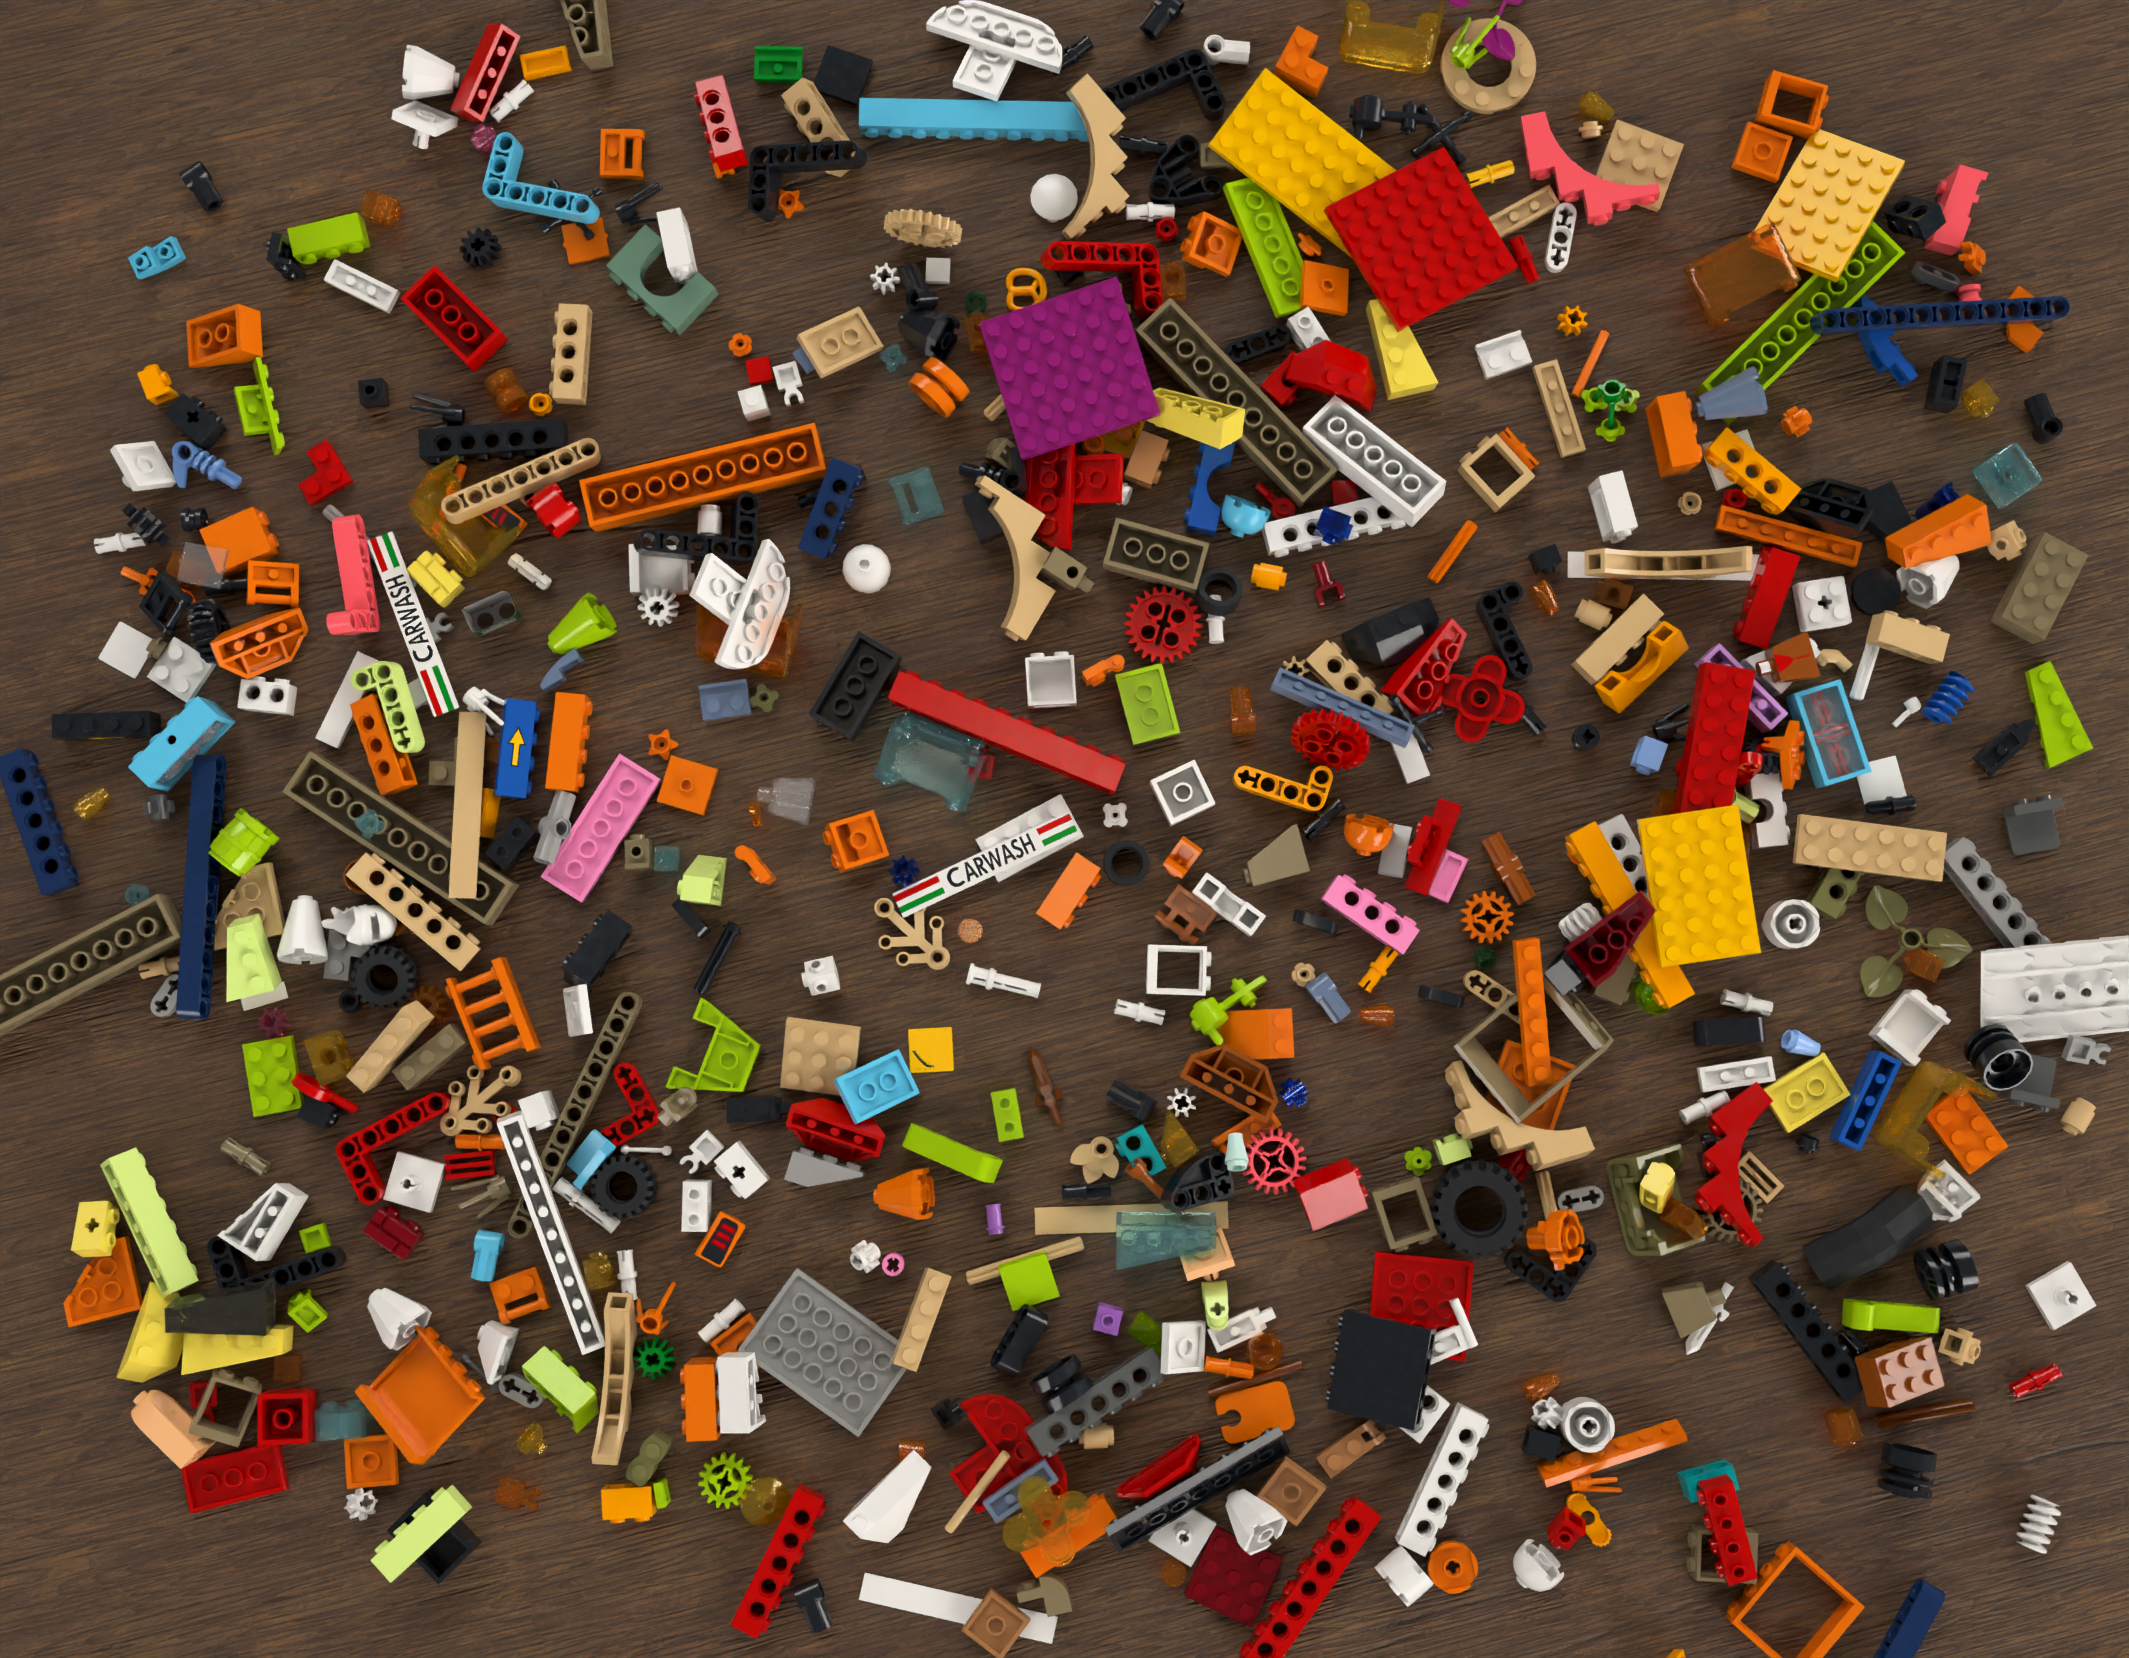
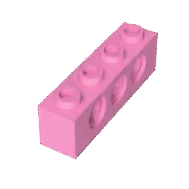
M1346 874L1343 877L1337 875L1320 900L1383 944L1390 946L1399 955H1403L1420 931L1415 927L1417 923L1407 916L1401 918L1395 913L1397 909L1387 902H1384L1382 905L1375 900L1376 895L1370 890L1364 888L1362 891L1356 887V881ZM1348 892L1354 893L1357 897V902L1354 906H1349L1345 902V895ZM1368 906L1374 907L1377 911V916L1373 920L1368 919L1365 915V910ZM1388 920H1393L1397 924V930L1393 934L1388 933L1385 929V924Z

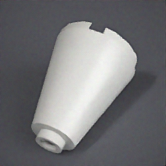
M301 895L298 896V899L292 901L277 951V958L281 962L301 964L302 961H310V964H319L328 960V950L323 926L321 925L319 906L312 896Z

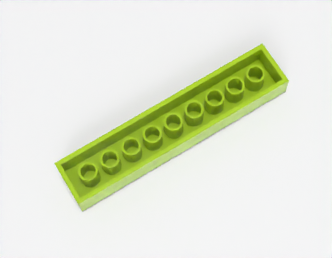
M1872 220L1837 282L1814 274L1716 369L1695 392L1701 396L1753 366L1760 377L1755 380H1758L1760 386L1762 385L1765 390L1821 336L1815 334L1810 328L1812 316L1828 309L1849 308L1906 252ZM1823 317V324L1827 327V319ZM1737 417L1724 418L1723 420L1729 425Z

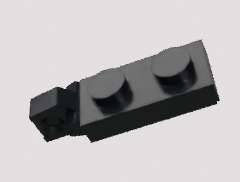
M2030 718L2023 720L2019 725H2016L2015 722L2012 723L1975 754L1972 759L1988 776L1994 774L2027 744L2029 738L2026 734L2036 725Z
M776 1096L726 1098L727 1123L776 1121L777 1119H782V1113H789L790 1107L794 1102L782 1103L781 1097Z

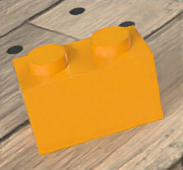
M655 1481L646 1482L641 1487L635 1483L605 1485L601 1489L602 1520H610V1523H622L628 1518H635L636 1522L650 1520V1517H653L657 1512L653 1488Z

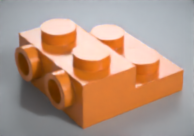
M1203 211L1193 216L1188 223L1187 229L1190 230V234L1181 244L1180 251L1183 252L1181 259L1200 269L1206 267L1227 277L1231 273L1242 240L1239 228Z
M874 810L829 823L824 827V842L827 846L831 845L833 851L831 862L835 869L839 868L840 873L889 856Z

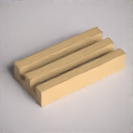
M1746 1150L1744 1155L1740 1157L1739 1177L1744 1182H1750V1189H1756L1758 1191L1757 1196L1764 1203L1768 1204L1784 1185L1750 1151ZM1748 1159L1776 1186L1774 1189L1746 1163ZM1741 1166L1769 1193L1767 1196L1740 1169Z

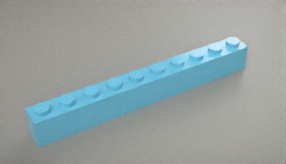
M859 98L860 133L870 138H875L879 135H888L892 138L909 135L918 139L925 138L926 136H936L939 139L959 136L961 139L983 137L987 140H995L997 137H1007L1009 140L1031 138L1034 141H1042L1045 138H1054L1056 141L1078 139L1082 142H1089L1085 125L1073 102Z

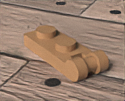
M1363 1420L1315 1456L1331 1479L1386 1439L1385 1434L1376 1428L1375 1421ZM1367 1431L1371 1437L1365 1441L1361 1434Z

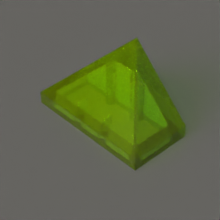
M1140 1310L1127 1332L1161 1354L1162 1325Z

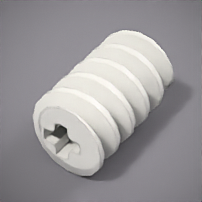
M2031 1495L2030 1498L2036 1504H2027V1507L2033 1513H2024L2023 1516L2029 1523H2020V1526L2026 1532H2017L2016 1535L2022 1539V1542L2017 1543L2037 1552L2047 1553V1549L2041 1544H2050L2051 1540L2045 1534L2053 1535L2054 1531L2048 1525H2057L2058 1522L2052 1515L2060 1516L2061 1512L2055 1507L2059 1505L2036 1495Z

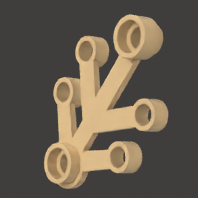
M881 898L877 900L874 906L876 914L883 918L888 917L908 936L890 937L883 935L878 940L880 948L888 950L891 947L919 946L925 952L922 954L898 953L896 962L900 966H907L910 963H927L932 969L940 970L948 965L950 954L942 946L944 920L940 916H934L929 921V925L933 929V945H931L925 939L924 912L926 908L914 913V929L894 910V904L890 899ZM884 903L889 905V911L883 913L880 909ZM934 919L941 920L939 928L933 927L932 922ZM883 938L890 939L888 947L882 946L881 941ZM936 953L942 955L941 962L934 961L933 956ZM902 954L908 956V961L904 964L899 961V957Z
M475 1065L470 1066L467 1070L470 1085L466 1106L460 1110L461 1096L466 1090L465 1085L458 1081L451 1082L448 1087V1091L452 1095L449 1112L441 1118V1131L448 1136H456L463 1130H476L483 1134L490 1132L492 1129V1122L486 1118H479L477 1121L465 1119L472 1113L495 1114L499 1117L509 1115L511 1107L505 1102H498L497 1104L484 1103L505 1085L510 1087L516 1086L521 1080L519 1069L513 1066H505L501 1069L499 1078L479 1094L484 1070ZM478 1069L479 1073L474 1077L473 1072ZM510 1071V1078L505 1079L506 1073ZM459 1085L460 1089L455 1093L454 1088ZM505 1106L504 1113L500 1114V1108ZM453 1119L454 1124L452 1127H449V1122ZM486 1122L485 1129L481 1130V1124Z

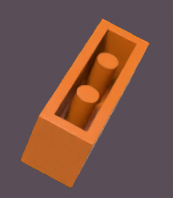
M1076 852L1036 914L1059 930L1063 926L1068 928L1075 917L1071 913L1076 906L1081 908L1088 898V895L1085 894L1090 886L1094 888L1102 876L1098 874L1101 868Z

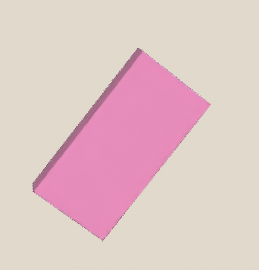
M1446 849L1428 895L1449 903L1468 859Z

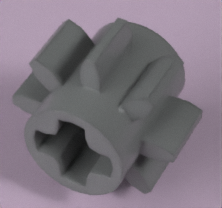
M167 795L147 797L148 802L142 804L143 816H150L151 822L169 820V814L175 812L174 801L167 800Z

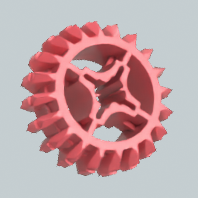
M1269 1128L1268 1136H1265L1263 1130H1259L1261 1139L1258 1140L1254 1135H1251L1250 1138L1255 1143L1252 1146L1247 1142L1244 1144L1250 1150L1247 1153L1249 1159L1248 1169L1243 1170L1242 1174L1244 1176L1252 1175L1248 1178L1247 1182L1251 1184L1256 1180L1257 1183L1254 1187L1256 1190H1259L1264 1185L1263 1190L1265 1194H1268L1270 1187H1273V1193L1277 1195L1279 1186L1286 1193L1288 1192L1286 1184L1289 1182L1292 1187H1295L1292 1180L1294 1176L1296 1178L1302 1177L1297 1173V1170H1306L1305 1166L1299 1165V1161L1307 1160L1306 1157L1298 1156V1153L1304 1151V1147L1295 1148L1294 1146L1299 1143V1140L1295 1138L1290 1142L1289 1140L1292 1135L1290 1132H1287L1282 1137L1283 1130L1281 1128H1278L1276 1135L1273 1133V1128ZM1280 1141L1278 1146L1271 1152H1266L1259 1148L1266 1142ZM1286 1146H1288L1292 1153V1167L1286 1165L1282 1160ZM1265 1154L1268 1157L1278 1155L1276 1160L1284 1167L1282 1168L1278 1165L1276 1167L1274 1165L1269 1167L1270 1162L1262 1155ZM1254 1155L1262 1158L1264 1162L1260 1176L1257 1175L1254 1169ZM1276 1170L1287 1174L1280 1180L1267 1181L1268 1176Z

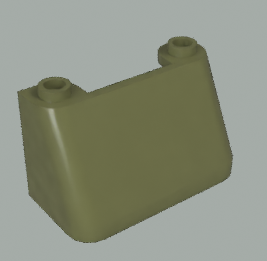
M1671 1144L1609 1160L1607 1163V1174L1628 1251L1634 1256H1662L1705 1241L1702 1224L1695 1217H1686L1676 1176L1674 1178L1673 1193L1662 1213L1658 1214L1639 1203L1640 1183L1644 1176L1647 1175V1170L1652 1162L1658 1164L1665 1163L1673 1171L1683 1166L1684 1153L1681 1144Z

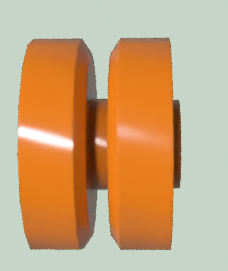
M929 357L922 365L925 375L915 373L908 381V384L929 407L941 416L948 418L956 409L953 400L962 402L970 391L966 384L944 363L934 357Z

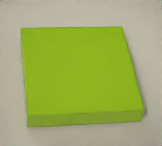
M1045 1250L998 1265L1013 1311L1019 1310L1024 1304L1031 1306L1060 1296Z

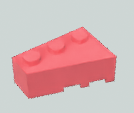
M1959 165L1947 178L1939 182L1936 189V194L1938 195L1937 203L1940 204L1946 223L1926 239L1925 249L1952 256L1961 248L1960 242H1963L1971 221L1969 214L1972 203H1977L1980 195H1976L1978 185L1981 181L1986 180L1988 172Z

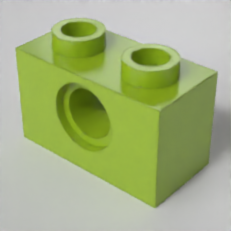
M1016 1088L991 1092L999 1142L1024 1138Z

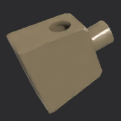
M1057 547L1049 551L1050 555L1039 573L1069 591L1078 587L1088 593L1095 581L1084 575L1087 567ZM1067 570L1073 573V578L1068 577Z
M1703 1282L1662 1288V1295L1680 1338L1716 1320V1313L1713 1307L1727 1303L1721 1288L1707 1293Z

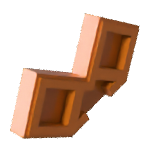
M2017 286L2008 299L2034 298V296L2021 286ZM2007 308V314L2010 316V311ZM2032 323L2006 324L2007 339L2025 353L2032 349L2044 333Z

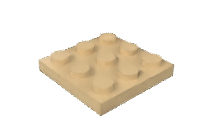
M1617 120L1595 176L1618 184L1648 185L1658 183L1660 189L1659 199L1652 205L1641 206L1658 212L1684 144Z
M788 1017L785 1028L780 1088L841 1096L833 1080L857 1069L861 1027Z

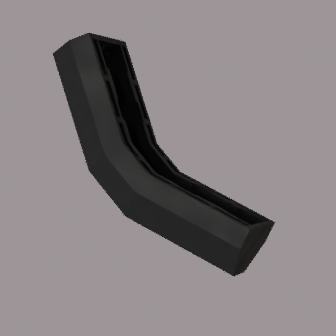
M1905 1185L1898 1186L1864 1214L1804 1244L1803 1249L1821 1283L1828 1290H1832L1897 1256L1931 1228L1933 1213L1920 1194Z

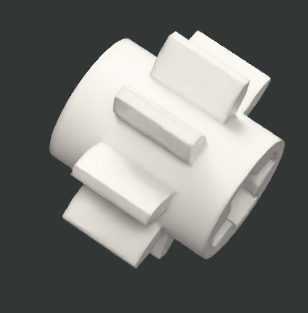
M885 263L880 268L876 265V273L870 275V279L876 281L873 284V289L877 290L880 288L883 295L886 294V291L891 290L895 292V283H900V278L894 277L898 273L897 268L895 267L891 270L888 267V263ZM884 276H889V278L886 279V282H882Z
M1174 1088L1175 1095L1173 1097L1167 1096L1172 1101V1104L1167 1109L1174 1108L1176 1110L1175 1117L1180 1112H1183L1188 1117L1187 1110L1189 1108L1196 1109L1194 1105H1191V1100H1194L1196 1096L1188 1097V1088H1185L1183 1093H1179L1178 1089ZM1182 1096H1185V1101L1188 1105L1177 1109L1176 1098L1181 1099Z
M863 1240L851 1248L853 1254L850 1256V1261L855 1269H864L868 1273L880 1264L878 1260L881 1256L880 1250L874 1243L867 1244Z
M1549 1397L1547 1401L1539 1398V1401L1532 1406L1535 1415L1531 1418L1543 1430L1547 1426L1555 1429L1560 1421H1563L1560 1412L1564 1409L1552 1397Z
M363 1488L355 1490V1494L346 1496L348 1502L344 1509L350 1513V1519L358 1516L359 1520L362 1521L367 1519V1514L376 1513L374 1507L378 1499L374 1498L372 1490L364 1492Z

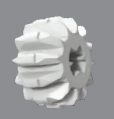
M655 585L653 590L647 588L645 590L646 595L639 597L642 603L638 605V610L645 611L641 618L649 617V625H652L657 620L658 626L662 627L664 621L670 624L673 621L672 617L678 615V611L674 608L679 607L680 603L672 601L676 597V593L668 595V587H665L661 592L659 585ZM656 601L660 602L659 605L663 604V608L661 610L657 609L658 606L656 608L654 607Z
M1585 903L1562 919L1558 926L1565 938L1567 937L1570 942H1573L1600 922L1602 917L1591 903Z

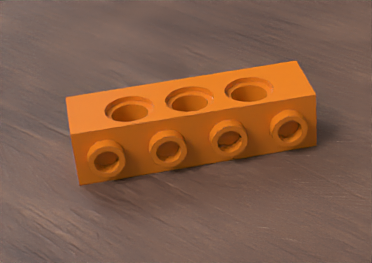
M371 694L350 704L352 716L356 722L360 740L365 748L368 763L372 769L380 796L398 794L418 785L408 753L399 752L394 746L379 695Z

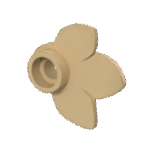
M1104 1136L1094 1138L1090 1144L1079 1145L1072 1153L1070 1159L1072 1164L1083 1165V1175L1087 1183L1098 1180L1103 1173L1111 1178H1115L1119 1169L1118 1159L1113 1154V1144L1110 1139ZM1099 1144L1106 1146L1104 1153L1097 1151L1096 1148Z

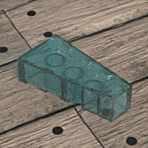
M1117 1212L1116 1270L1216 1249L1215 1213Z

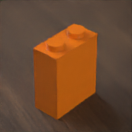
M252 506L200 529L218 574L224 577L232 576L246 570L248 560L266 561L280 555L277 550L279 546L278 540L268 529L267 525L270 522L264 511L261 512Z

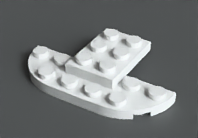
M964 0L959 1V5L947 9L946 6L942 7L926 23L927 31L970 44L953 79V87L998 101L1017 60L1058 74L1060 73L1062 46L1055 37V32L1038 19L990 3Z
M770 539L762 540L747 580L713 553L706 554L689 596L729 625L715 659V663L722 667L743 669L759 663L770 650L790 595V578L786 577L782 564L785 563L781 552Z

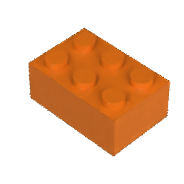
M1686 391L1657 396L1645 408L1660 478L1688 473L1702 459V448L1700 444L1697 445L1695 436L1697 435V425L1695 421H1692L1690 413L1692 411V403L1690 398H1687Z
M717 1357L691 1358L680 1371L681 1384H685V1394L681 1395V1408L685 1409L686 1419L682 1420V1434L686 1435V1442L715 1441L722 1434L720 1433V1425L717 1423V1414L720 1410L719 1400L716 1398V1389L719 1385L718 1375L715 1372Z

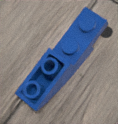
M1866 295L1854 304V307L1877 306ZM1869 315V320L1873 324V317ZM1895 331L1858 333L1865 353L1879 374L1888 369L1901 387H1904L1918 376L1914 365L1906 361L1901 355L1899 347L1889 340V337Z

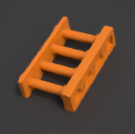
M506 957L492 960L493 967H491L490 971L458 983L457 978L446 979L447 986H445L447 995L450 999L454 1000L474 1051L472 1054L473 1062L481 1070L491 1068L489 1060L520 1047L525 1048L527 1052L541 1048ZM494 979L496 981L499 980L502 987L500 993L467 1006L462 992ZM502 1002L508 1003L511 1010L508 1016L479 1028L475 1027L472 1014ZM512 1024L517 1026L520 1033L517 1036L518 1038L487 1051L484 1050L480 1037Z

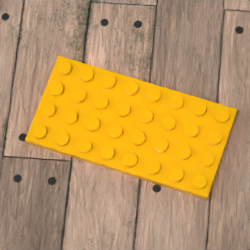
M1266 68L1208 145L1209 148L1350 257L1351 255L1324 213V209L1396 171Z

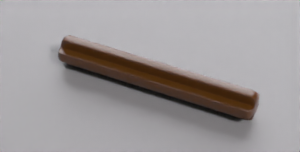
M1969 1398L1880 1413L1876 1415V1423L1880 1428L1973 1413L1975 1406L1973 1400Z

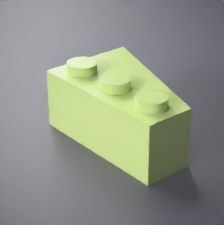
M698 855L683 874V880L678 882L677 894L680 895V900L721 906L727 858Z
M259 914L235 919L227 927L226 1002L274 991L282 982Z

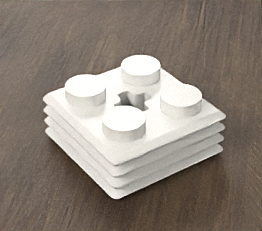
M1843 576L1799 582L1792 586L1801 632L1845 626L1852 622ZM1822 600L1826 603V607L1819 606L1818 602Z

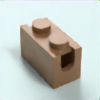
M1141 430L1124 473V480L1151 490L1153 483L1157 485L1162 471L1158 470L1161 461L1166 463L1171 450L1167 448L1168 440Z

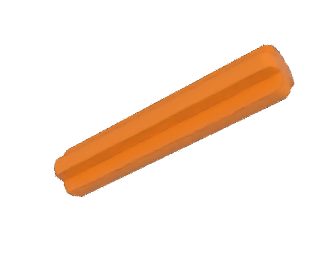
M1470 520L1465 522L1428 574V578L1432 582L1438 583L1476 531L1477 525Z

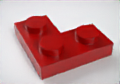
M325 440L307 451L318 472L299 483L298 486L311 506L318 504L354 482L330 441Z

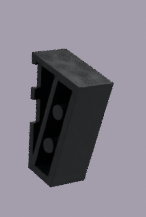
M610 910L596 918L593 923L594 928L590 934L585 933L578 942L579 948L575 953L570 952L563 961L564 980L572 986L587 984L588 997L593 991L590 989L591 985L598 976L602 978L606 972L604 970L612 958L618 955L632 934V925Z

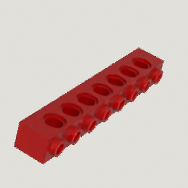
M1355 1494L1351 1499L1347 1498L1340 1508L1342 1512L1337 1519L1333 1518L1330 1521L1324 1538L1322 1540L1318 1539L1311 1549L1312 1555L1308 1560L1304 1559L1301 1562L1295 1579L1293 1581L1289 1580L1282 1590L1283 1596L1279 1601L1275 1600L1272 1603L1266 1620L1264 1622L1260 1621L1253 1631L1254 1637L1250 1642L1246 1641L1239 1651V1658L1284 1657L1382 1518L1378 1511ZM1352 1519L1358 1521L1355 1529L1347 1530L1345 1528L1347 1521ZM1335 1540L1343 1541V1546L1340 1550L1331 1549V1544ZM1320 1561L1329 1562L1328 1568L1324 1571L1317 1570V1564ZM1307 1581L1314 1583V1587L1310 1591L1302 1590V1585ZM1291 1602H1298L1300 1607L1297 1611L1291 1612L1287 1610L1288 1605ZM1281 1622L1285 1624V1629L1281 1632L1272 1630L1276 1623ZM1263 1643L1271 1645L1270 1650L1266 1653L1258 1651V1647Z

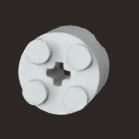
M1797 899L1784 900L1773 904L1766 911L1761 926L1767 939L1772 944L1783 949H1795L1808 946L1815 941L1820 932V918L1817 910L1810 903ZM1790 920H1793V922H1792L1791 925H1792L1794 928H1792V929L1790 928V923H1789Z
M1577 1397L1563 1404L1564 1410L1560 1412L1563 1421H1560L1559 1428L1563 1437L1575 1448L1588 1453L1598 1452L1613 1438L1615 1431L1613 1417L1599 1402L1589 1397ZM1586 1420L1590 1421V1424H1587L1586 1429L1582 1427L1583 1424L1586 1423Z
M1402 1545L1396 1547L1374 1567L1407 1607L1413 1604L1434 1584Z

